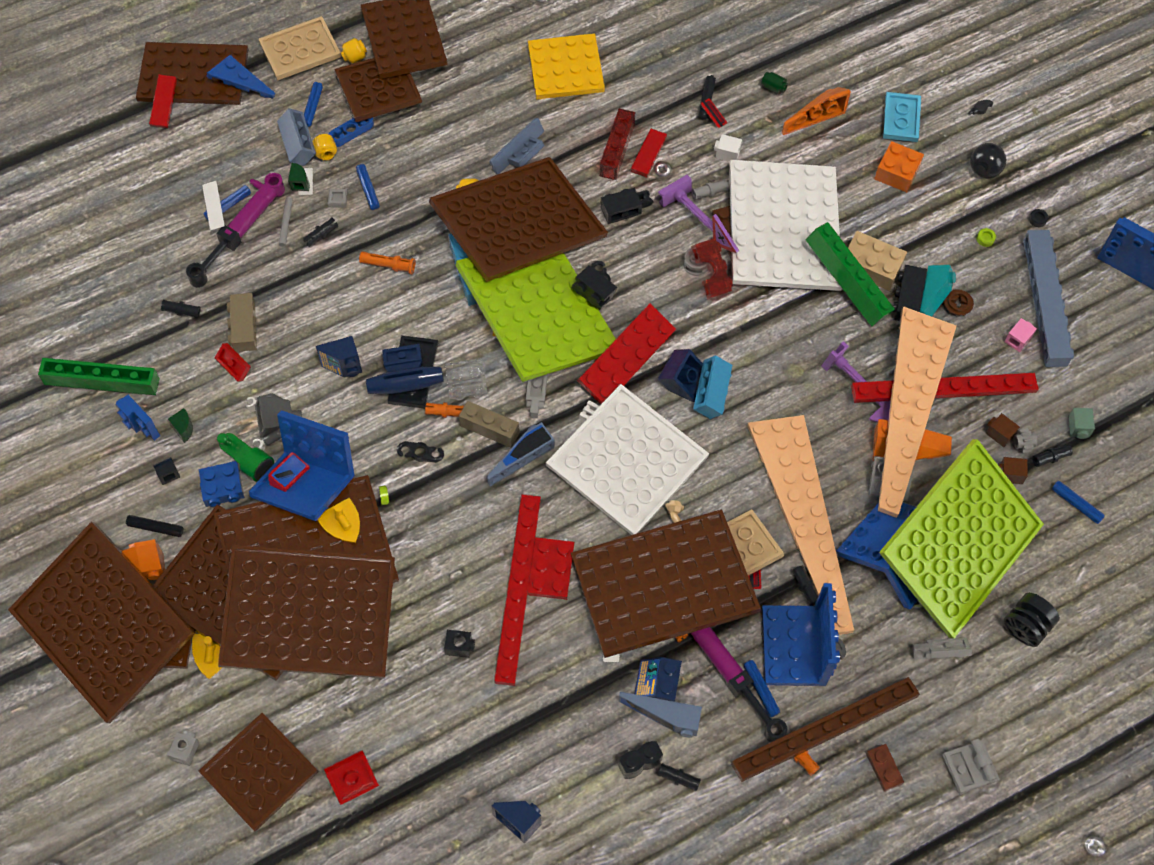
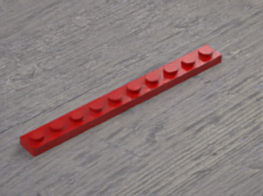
M1035 373L945 377L940 379L935 398L1036 393L1039 388ZM894 380L853 382L851 389L854 403L891 401Z
M521 494L495 684L515 686L541 496Z

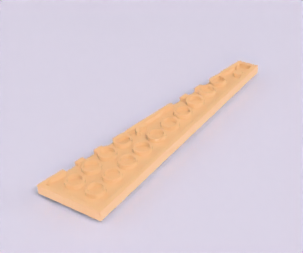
M903 307L901 310L884 469L878 504L879 512L896 518L901 509L956 330V325Z
M804 415L749 422L747 427L760 453L761 461L767 470V476L774 487V493L779 500V505L795 544L802 555V561L809 572V578L813 580L818 596L824 583H832V591H836V603H833V610H837V623H834L835 630H838L839 635L853 633V622Z

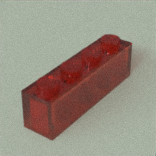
M618 109L600 162V177L617 180L635 126L636 112Z

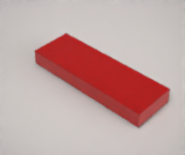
M158 75L149 122L150 126L168 128L177 83L176 77Z
M650 129L631 167V172L648 177L667 138L666 133Z

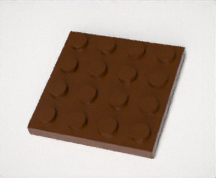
M375 58L335 69L336 77L355 122L422 103L421 96L410 73L380 79Z
M263 713L256 717L198 770L254 832L318 773V770Z

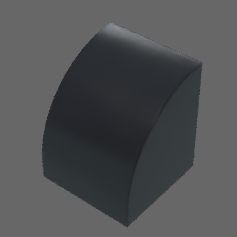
M171 457L153 464L162 485L180 478Z

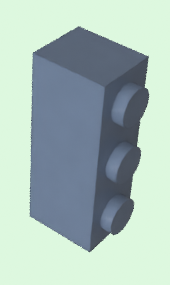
M288 108L278 119L277 123L290 163L305 166L316 154L303 112Z

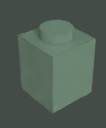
M1093 408L1072 409L1068 416L1070 437H1077L1079 439L1090 437L1095 430Z

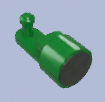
M220 433L217 436L220 448L240 464V470L256 482L274 464V459L259 447L251 448L232 433Z

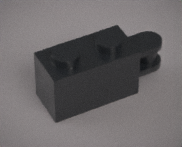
M634 187L601 197V210L607 224L641 215L642 208L648 207L654 202L649 197L650 192L648 190L636 192Z

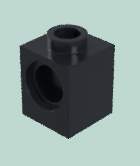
M447 629L444 645L445 655L469 658L470 651L474 652L475 639H472L471 632ZM458 641L465 642L463 647L455 646Z

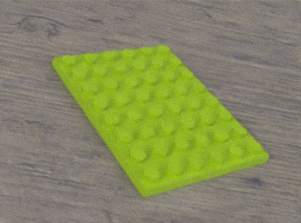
M564 253L488 282L485 281L469 257L456 261L458 271L522 382L597 359L616 339L597 307L571 288L576 282L577 274Z
M972 439L879 553L949 638H955L1044 524L979 440Z

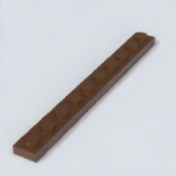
M907 677L733 760L731 765L740 781L743 782L918 698L920 693L911 679Z

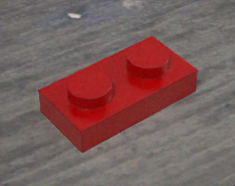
M222 343L215 359L237 382L243 381L251 366L228 343Z

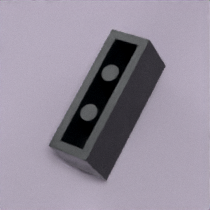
M905 264L903 271H899L897 281L900 282V287L897 286L895 291V297H898V299L893 304L895 310L892 312L895 313L894 320L900 321L903 307L920 312L927 272L926 268Z

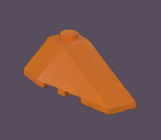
M878 419L876 424L873 461L874 456L884 457L888 420ZM925 429L916 460L950 456L952 437Z
M155 539L129 544V549L122 551L146 579L157 580L165 571L164 553Z

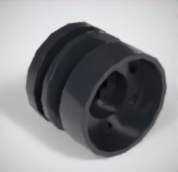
M1029 592L1025 593L1016 604V607L1004 618V625L1020 642L1031 647H1038L1047 636V632H1050L1059 622L1060 617L1050 602L1037 594Z

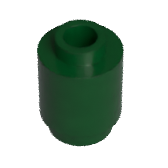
M766 72L761 81L764 88L778 95L781 92L784 93L788 87L787 79L773 72Z

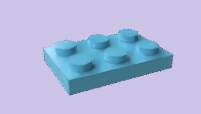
M886 92L883 138L918 142L921 110L920 95Z

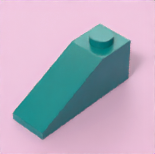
M928 265L920 313L932 317L952 291L953 283L956 282V273L953 272L950 265Z

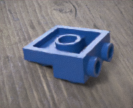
M129 395L120 398L115 405L119 409L117 414L127 429L132 428L136 433L141 431L146 437L150 436L154 441L160 437L152 419Z
M237 461L198 469L202 498L206 507H215L217 504L220 505L225 502L233 503L245 498Z

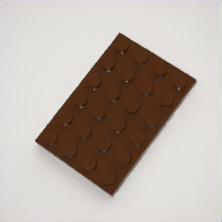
M381 0L361 4L380 79L448 65L429 0Z
M146 42L136 92L137 102L154 101L158 75L160 74L177 78L173 103L241 105L242 89L224 84L223 80L214 77L209 79L206 76L208 71L229 55L246 68L249 52L248 45Z

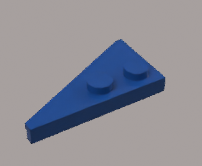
M231 55L207 72L206 77L209 79L214 77L223 80L224 84L233 85L248 92L250 90L259 92L260 96L273 99L275 97L274 91Z

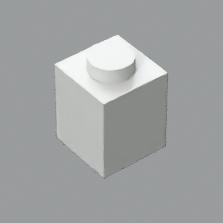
M722 134L720 141L716 140L714 151H717L716 158L728 162L730 160H737L741 150L742 139Z

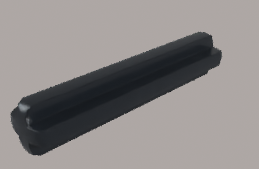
M713 75L707 76L705 79L701 103L708 98L712 101L716 81ZM700 104L698 117L700 120L707 119L708 114Z
M128 515L126 519V525L129 527L181 537L184 528L180 525L134 515Z

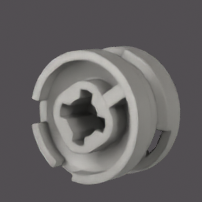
M692 247L689 251L687 250L684 256L685 271L693 276L705 274L708 271L710 262L708 251L702 247Z

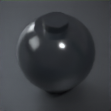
M981 144L971 155V168L981 178H994L1004 170L1007 161L1006 154L997 144Z

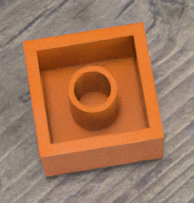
M891 141L878 166L875 180L907 193L921 166L924 154Z

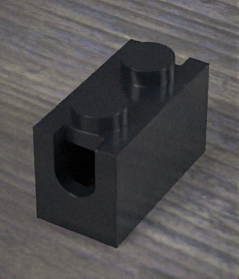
M590 265L576 276V282L571 287L599 310L613 298L617 290L616 285Z

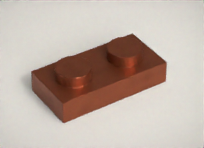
M886 744L866 752L884 792L904 784V780Z

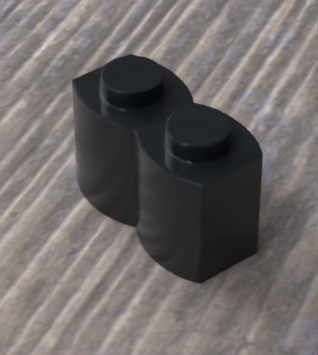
M650 741L643 744L638 750L629 751L622 755L619 759L618 767L625 779H632L640 775L643 770L657 767L662 761L663 753L657 741Z

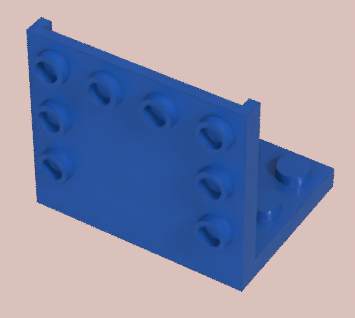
M1125 217L1123 219L1119 218L1097 259L1154 290V233Z
M281 410L277 417L284 453L251 488L249 495L256 500L317 521L355 476L348 433ZM293 452L309 465L310 469L284 492L270 485L268 475Z
M902 503L899 515L896 518L879 512L877 504L836 552L842 558L884 572L904 608L910 610L918 599L879 552L916 507Z
M832 583L823 584L815 606L762 605L764 678L766 685L826 686L830 677L833 676L834 669H836L837 663L840 661V652L836 650L839 634L834 626V623H837V610H833V603H836V591H832Z

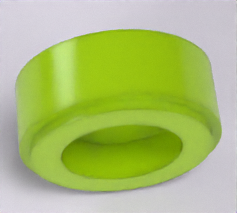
M988 228L981 229L977 235V242L984 247L992 246L996 240L995 232Z
M386 485L379 486L381 506L389 504Z

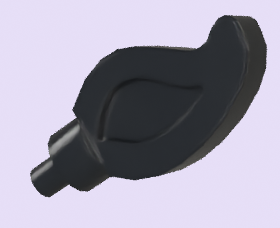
M978 101L968 114L986 113L988 107L993 106V101Z

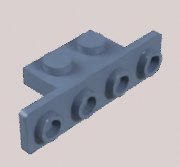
M534 118L490 159L489 162L495 174H500L509 164L517 167L526 165L544 147L543 141L537 139L544 132L539 118Z

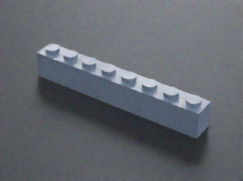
M1028 230L1023 241L1045 367H1067L1071 359L1074 358V350L1070 347L1071 334L1067 330L1068 317L1065 316V301L1061 297L1062 285L1059 284L1057 256L1053 252L1054 239L1050 236V230Z

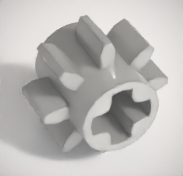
M1028 428L1019 429V433L1013 437L1014 446L1016 449L1022 450V453L1032 452L1031 449L1037 446L1036 434L1034 432L1031 433Z

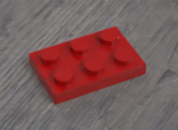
M535 537L528 586L529 596L567 600L572 568L571 552H574L575 542Z

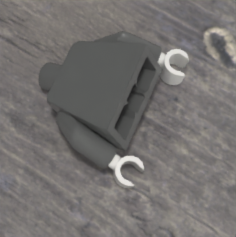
M273 393L259 396L256 400L253 397L247 398V403L251 405L246 407L250 412L256 411L260 437H263V440H253L252 444L254 446L260 444L259 448L263 451L265 450V445H270L281 439L277 417L281 410L302 417L301 410H291L289 400Z

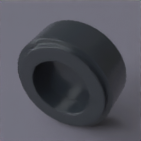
M1042 209L1033 210L1029 216V222L1034 227H1043L1048 221V214Z

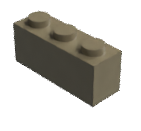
M253 294L230 295V302H227V311L230 313L227 323L228 329H231V334H228V343L230 346L232 345L236 352L257 350L256 311Z
M470 401L466 402L459 415L461 427L512 448L520 433L519 422Z

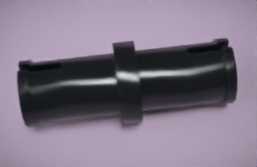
M331 217L321 226L317 225L314 231L303 237L304 242L312 239L306 245L311 247L321 238L325 239L326 235L335 228H338L337 222L330 226L335 219Z
M163 299L161 311L176 313L178 316L187 315L199 318L201 307L188 305L183 301L178 303Z
M1065 444L1055 449L1049 448L1047 452L1034 455L1032 460L1036 467H1040L1041 465L1050 462L1055 463L1061 458L1071 456L1073 451L1069 444Z
M798 566L792 570V573L799 583L798 588L804 593L809 605L814 606L818 599L814 582L809 579L804 566Z
M664 763L661 764L657 776L673 781L677 786L680 784L694 791H697L701 778L687 774L681 768L678 770Z

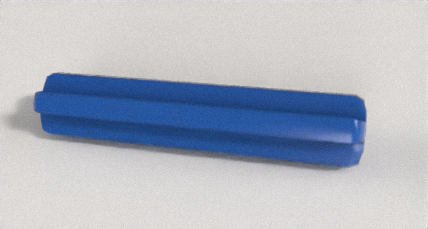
M320 82L313 83L305 108L304 117L308 127L312 124L323 89Z
M364 164L357 165V173L370 209H378L380 207L366 166Z
M247 185L242 186L220 201L222 213L251 194ZM205 211L203 214L204 217L208 220L207 211Z
M1057 481L1052 487L1053 491L1095 523L1099 524L1105 517L1102 512L1061 481Z
M753 660L744 663V668L754 680L753 686L770 717L777 716L780 713V709Z

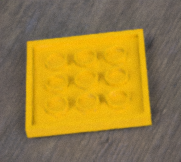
M595 33L528 40L536 100L605 92Z

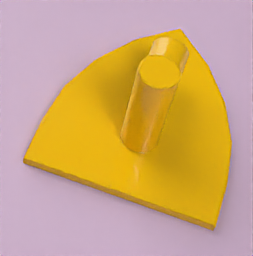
M347 498L325 510L317 521L333 537L342 541L356 543L360 530L359 514L351 499Z
M194 634L192 639L194 661L199 670L210 679L222 668L218 666L220 646L215 644L210 636L204 637L201 634Z

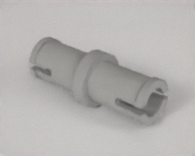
M726 179L715 183H706L702 187L693 188L691 192L694 200L727 191L729 186Z

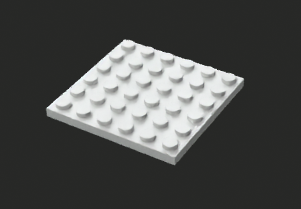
M620 384L546 462V466L629 534L634 535L639 533L708 458L709 453Z

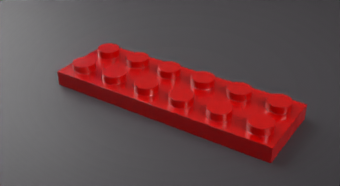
M649 303L577 381L602 404L620 384L624 386L671 336L676 328Z

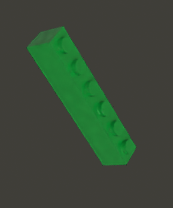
M828 222L817 227L805 239L871 327L884 320L895 310Z
M42 358L38 372L44 385L156 395L160 380L155 368Z

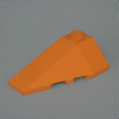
M837 87L823 92L784 122L782 134L786 135L845 114L851 91Z

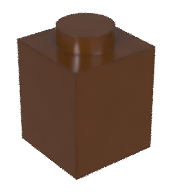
M1001 413L997 418L993 417L987 424L989 428L986 434L1002 447H1005L1013 439L1014 435L1017 434L1020 426Z
M1003 457L1001 463H998V466L1012 484H1023L1028 477L1027 459Z

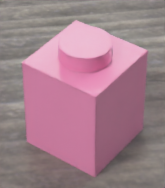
M1021 318L1008 333L1005 343L1021 352L1032 339L1037 328Z

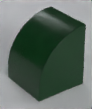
M291 163L288 177L291 190L309 191L310 183L304 168L299 164Z
M183 408L169 417L168 420L171 427L185 443L192 435L193 424L187 411Z

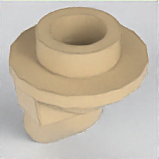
M671 500L669 503H666L665 507L674 523L682 521L678 516V513L685 508L681 505V502Z

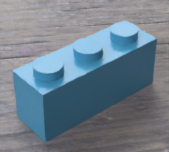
M716 355L703 361L693 410L709 419L723 415L732 364Z

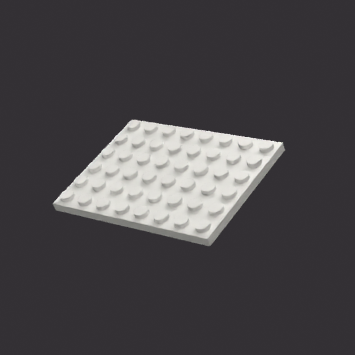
M730 160L731 238L739 249L737 253L731 252L732 284L841 291L842 287L805 240L817 227L826 222L832 226L840 237L836 167Z

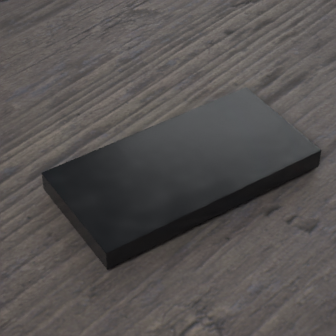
M401 335L399 347L420 344L422 356L420 367H434L439 344L438 340ZM430 387L389 394L388 404L425 409Z

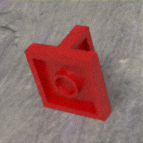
M363 750L324 769L340 805L379 786Z

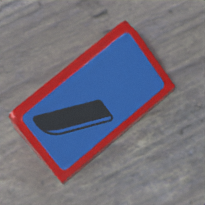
M291 452L269 473V483L271 486L286 492L310 467L295 453Z

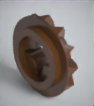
M959 289L952 290L943 301L945 309L949 311V314L953 313L956 317L959 315L965 316L967 313H970L974 306L971 295ZM958 298H959V301H960V304H961V306H960L959 308H957V304H956V301L958 300Z

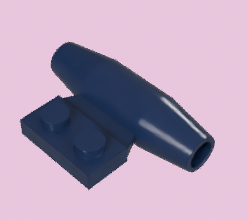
M420 344L382 350L384 368L387 372L366 379L368 394H395L424 389L444 382L442 367H420L422 364Z

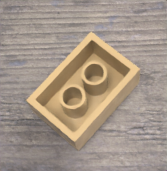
M856 231L848 249L875 284L890 291L903 266L907 251Z

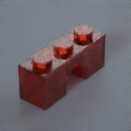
M716 238L691 246L696 264L707 262L713 268L712 277L702 281L707 299L731 292L733 283L731 278L727 276V264L721 257V245L716 241Z

